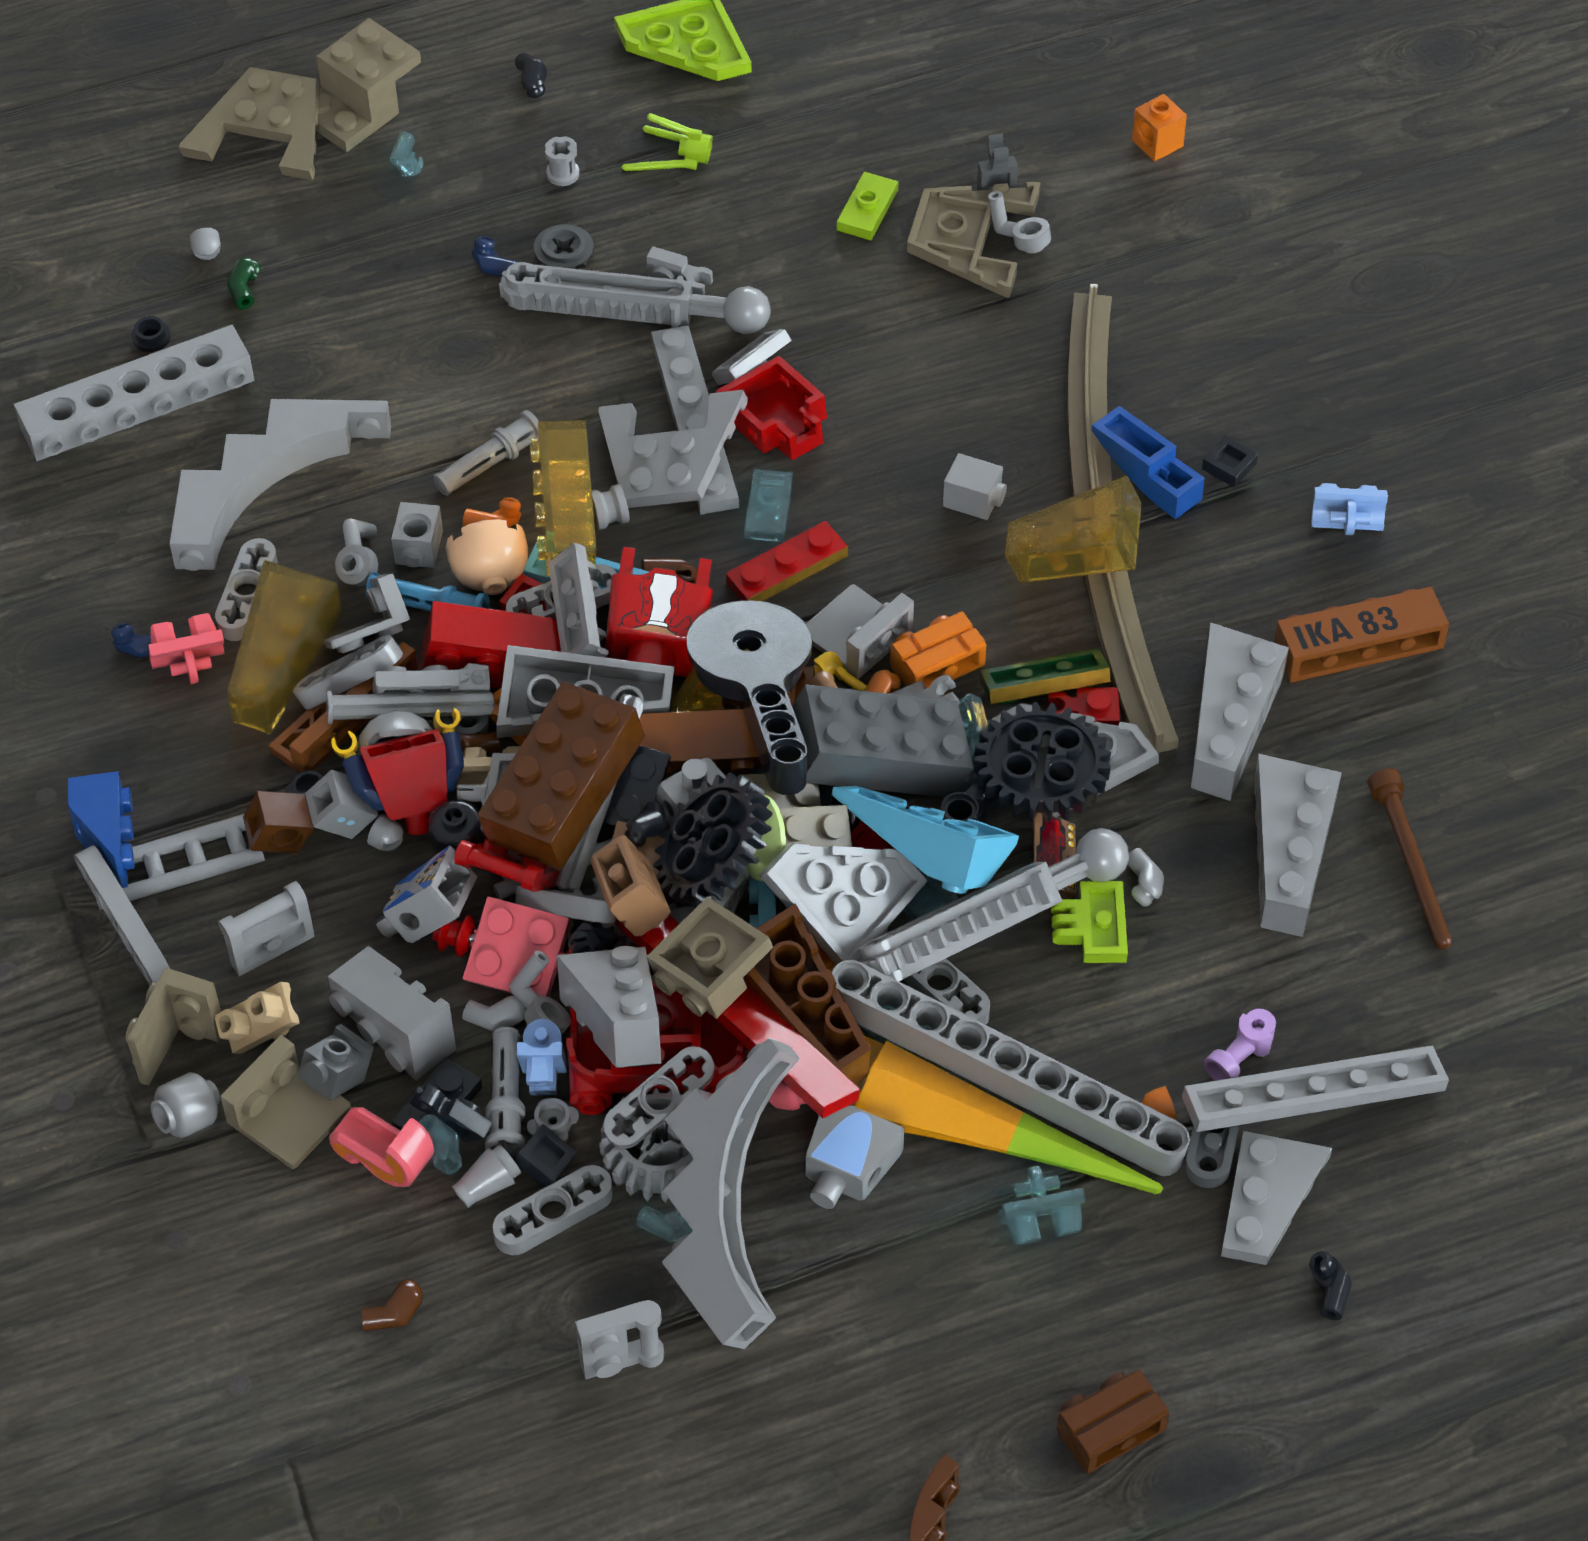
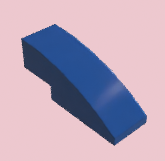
M1118 406L1092 425V432L1119 468L1149 499L1172 518L1177 519L1202 501L1205 478L1176 458V445L1128 411Z

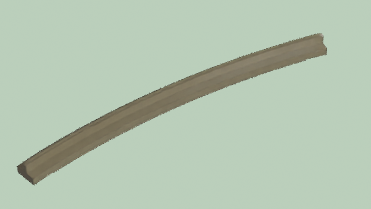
M1090 284L1089 294L1074 293L1068 358V446L1076 528L1091 608L1103 655L1110 667L1113 687H1118L1119 706L1125 723L1136 724L1155 750L1160 753L1178 749L1179 740L1153 669L1130 586L1116 512L1110 455L1092 432V425L1107 415V359L1112 296L1097 295L1098 284Z

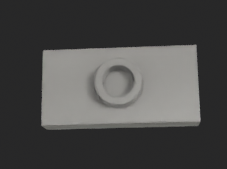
M785 329L764 332L713 370L711 375L717 385L728 384L767 363L766 359L792 340Z

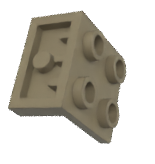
M165 967L158 982H153L150 985L145 998V1006L139 1017L131 1020L125 1037L140 1083L150 1085L179 1030L192 1039L202 1040L205 1038L219 1043L221 1038L219 1037L215 1015L221 1012L213 982Z
M280 1035L220 1097L229 1125L285 1165L295 1169L342 1121L351 1109V1104L341 1095L330 1101L297 1078L300 1067L294 1043Z

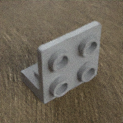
M393 573L382 574L369 579L372 588L366 590L373 611L375 613L382 612L383 618L323 640L326 648H336L338 653H345L364 646L363 637L375 634L376 638L403 631L401 623L410 620Z
M852 584L806 623L811 634L812 646L822 653L828 651L837 653L842 661L843 668L859 679L890 652V646L898 636L908 631L913 632L914 601L901 593L890 603L881 604L858 586Z

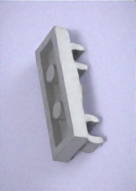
M574 542L548 563L561 652L606 657L609 651L600 647V641L606 637V632L597 627L596 621L597 611L594 590L599 586L598 582L590 580V574L596 570V566L592 562L587 561L585 546Z

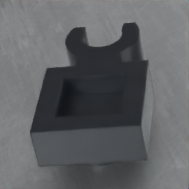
M426 1084L424 1089L416 1086L408 1101L418 1110L430 1114V1120L464 1142L485 1138L492 1124L491 1121L480 1115L481 1110L474 1103L461 1098L451 1101L440 1090L430 1084Z

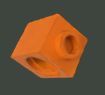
M1162 94L1135 108L1132 141L1155 162L1183 147L1187 114L1165 94Z

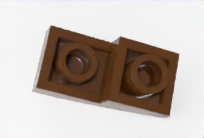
M945 1454L933 1468L919 1495L911 1523L910 1541H945L947 1537V1531H945V1509L955 1500L961 1486L958 1484L959 1464Z

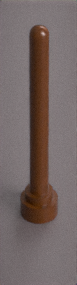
M1393 768L1377 771L1367 780L1372 798L1378 801L1380 805L1385 806L1435 945L1439 949H1447L1452 944V938L1401 803L1403 798L1402 792L1405 787L1400 773Z

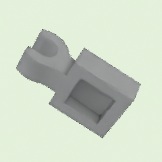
M652 246L647 255L648 277L677 279L679 275L683 276L685 281H692L693 294L705 295V285L699 282L709 285L713 282V272L706 267L688 265L687 256Z

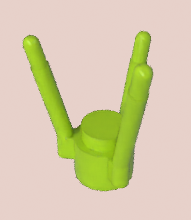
M649 113L647 115L649 121L679 133L648 125L643 127V131L680 142L678 154L685 156V159L623 164L621 168L623 171L675 168L696 170L698 163L708 164L713 136L703 134L702 130L689 128Z

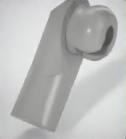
M1136 848L1129 853L1127 863L1139 877V884L1132 889L1131 895L1142 906H1149L1155 898L1159 899L1162 895L1164 875L1141 848Z

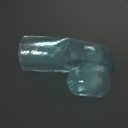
M401 132L391 152L390 162L402 175L414 177L420 174L424 161L421 155L416 159L414 157L416 152H412L416 141L415 137L408 132Z

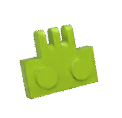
M1080 881V899H1062V902L1051 907V913L1054 915L1051 918L1052 928L1055 929L1052 932L1053 943L1057 945H1082L1083 963H1127L1128 948L1123 881Z

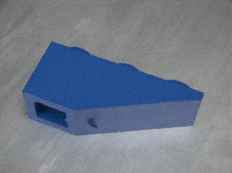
M119 771L68 778V808L75 837L85 848L95 845L121 888L128 887L127 870L135 868L132 844H127V841L134 840L132 819L130 815H126V813L133 812L130 787L122 788Z

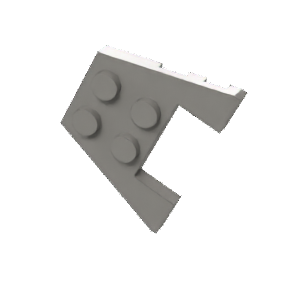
M743 390L710 393L706 427L634 436L637 411L632 403L599 407L598 412L617 483L621 485L624 491L628 508L703 499L720 463L721 457L719 453L726 439H731L735 431L734 421L739 410L744 411L747 405L748 398Z

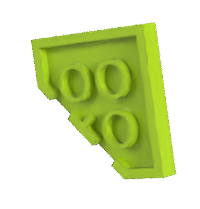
M679 0L614 17L615 29L627 52L715 81L752 72L751 60L720 0Z

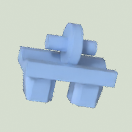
M1322 483L1320 487H1315L1311 527L1344 529L1345 535L1352 536L1355 529L1383 531L1388 499L1387 490H1378L1376 486L1362 485L1358 489L1339 488L1336 484Z
M537 1019L528 1024L524 1030L523 1042H517V1058L522 1073L526 1074V1083L529 1086L530 1095H557V1073H567V1059L562 1044L561 1031L551 1020Z

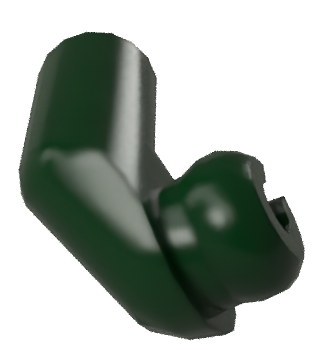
M242 257L235 262L226 282L236 306L241 310L248 309L254 304V297L247 283L248 280L258 278L256 273H261L259 262L249 257Z

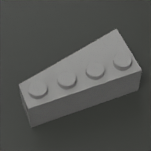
M1210 622L1191 781L1192 789L1231 801L1284 678L1289 647Z
M1258 754L1254 778V795L1256 799L1255 821L1258 841L1257 861L1259 864L1258 884L1261 928L1303 937L1342 772Z

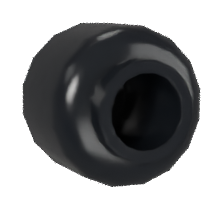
M450 800L443 802L434 809L429 817L428 830L433 849L437 854L448 846H451L456 852L462 840L474 844L484 843L486 836H484L480 829L481 824L477 817L479 810L472 803L464 800Z

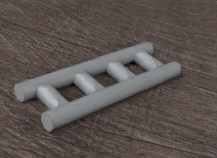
M244 814L132 847L134 863L143 861L149 878L128 884V887L122 888L129 901L265 861L263 851L247 849L242 834L243 831H246L243 820ZM226 837L231 854L206 861L201 844ZM185 849L190 866L165 873L160 856ZM97 901L99 910H103L99 902Z

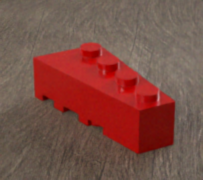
M433 601L420 648L419 671H423L424 668L433 665L446 666L448 670L463 669L468 663L487 665L489 667L490 688H502L508 645L561 652L557 620L550 617Z

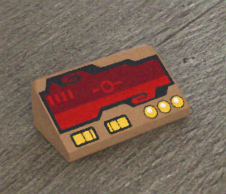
M1037 813L1033 821V862H1047L1048 867L1074 855L1076 850L1075 824L1052 816L1051 822L1047 823L1043 813ZM1076 882L1058 891L1061 898H1076Z

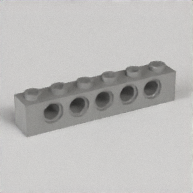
M232 324L15 403L14 407L21 432L36 461L158 416L166 415L193 403L204 401L207 398L231 389L239 388L255 380L250 355Z

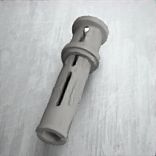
M524 410L520 413L518 420L505 428H496L491 434L490 440L433 475V480L439 491L443 495L449 496L453 491L479 476L501 460H514L518 457L519 451L534 441L537 443L545 439V432L539 420L532 412Z
M500 1027L492 1032V1100L489 1101L485 1108L486 1118L492 1124L490 1126V1135L485 1139V1149L493 1150L500 1144L511 1157H514L525 1146V1138L521 1135V1121L525 1117V1106L519 1099V1061L517 1058V1042L520 1040V1034L515 1028Z

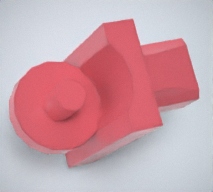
M209 613L189 618L188 625L191 636L176 639L172 622L151 625V644L148 645L152 669L170 666L172 677L187 673L190 684L199 683L197 671L212 668L210 657L224 654L222 630H216Z

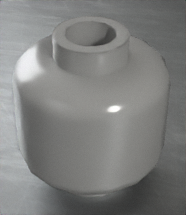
M189 1072L157 1088L154 1101L151 1103V1113L156 1125L162 1132L170 1133L178 1138H184L215 1122L221 1098L217 1087L212 1081H206L200 1075Z

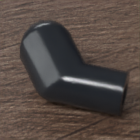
M521 53L516 57L515 65L517 69L522 71V88L526 90L530 98H539L546 91V87L543 84L547 75L546 66L541 60L527 53Z
M650 801L644 806L643 813L630 818L627 822L626 827L628 829L624 835L637 848L645 845L647 837H656L663 832L666 824L663 805L658 801Z
M1326 1251L1316 1252L1309 1260V1267L1314 1279L1325 1292L1320 1314L1329 1320H1341L1352 1286V1280L1334 1256Z

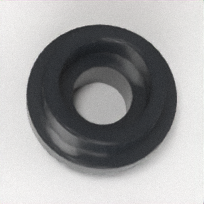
M155 316L141 318L136 322L132 331L134 346L144 352H155L163 349L168 345L171 338L169 327L160 318Z

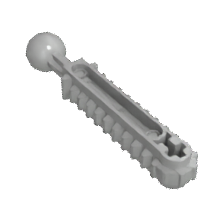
M517 262L502 272L501 282L499 283L501 298H504L510 307L517 310H535L671 325V328L689 326L691 316L697 315L724 318L732 330L745 335L755 333L764 328L771 314V305L767 296L757 288L751 286L740 287L730 292L727 297L693 294L692 281H685L683 276L680 275L677 279Z
M1098 828L1091 830L1079 840L1074 855L1048 867L1047 862H1033L987 884L986 887H981L873 939L858 948L862 956L858 962L897 981H901L1062 902L1058 891L1085 877L1096 882H1107L1116 879L1126 869L1129 860L1128 845L1121 835L1110 829Z

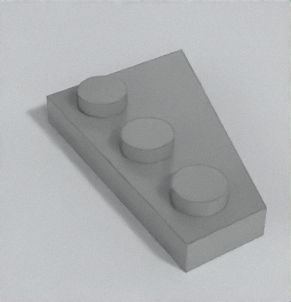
M1243 1131L1221 1256L1267 1265L1290 1226L1300 1204L1306 1199L1316 1177L1328 1162L1332 1148Z

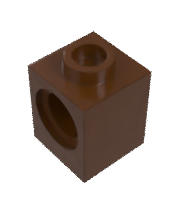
M257 791L243 816L251 851L299 853L307 837L312 835L314 829L305 794Z

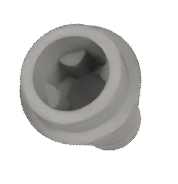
M499 1144L493 1150L487 1148L452 1188L464 1205L469 1208L475 1202L515 1184L513 1179L521 1174V1171L508 1152Z

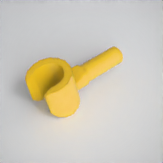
M828 651L814 659L816 664L813 666L815 674L820 671L829 672L855 690L864 691L867 687L866 684L843 668L842 661L837 653Z

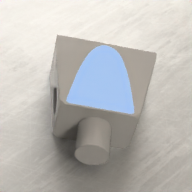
M852 1105L823 1119L819 1116L806 1154V1176L816 1182L810 1193L812 1201L823 1208L833 1209L841 1194L858 1201L864 1200L902 1154L904 1148V1127Z

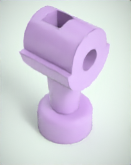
M1254 1009L1247 1015L1244 1013L1241 1015L1236 1039L1226 1051L1221 1049L1214 1050L1203 1062L1206 1072L1213 1080L1238 1077L1240 1074L1239 1064L1252 1053L1262 1057L1270 1054L1276 1027V1020L1272 1013L1265 1009Z

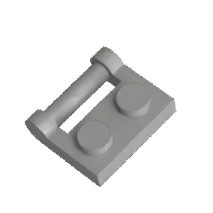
M297 881L284 886V892L234 918L229 915L218 921L225 938L230 963L239 977L315 937L308 901Z
M650 1300L641 1301L575 1321L580 1365L585 1380L596 1376L599 1378L611 1377L619 1373L622 1368L638 1363L648 1368L656 1367L662 1363L664 1359V1346L658 1338V1327L661 1324L662 1316L661 1309L657 1303ZM637 1327L640 1339L628 1342L627 1330Z

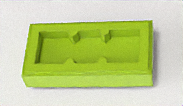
M864 172L837 220V231L872 241L898 192L899 181Z

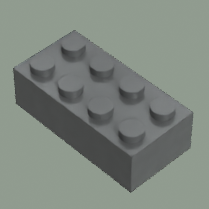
M805 684L792 705L807 746L806 783L840 787L859 786L870 790L946 797L951 793L957 792L974 769L958 701Z

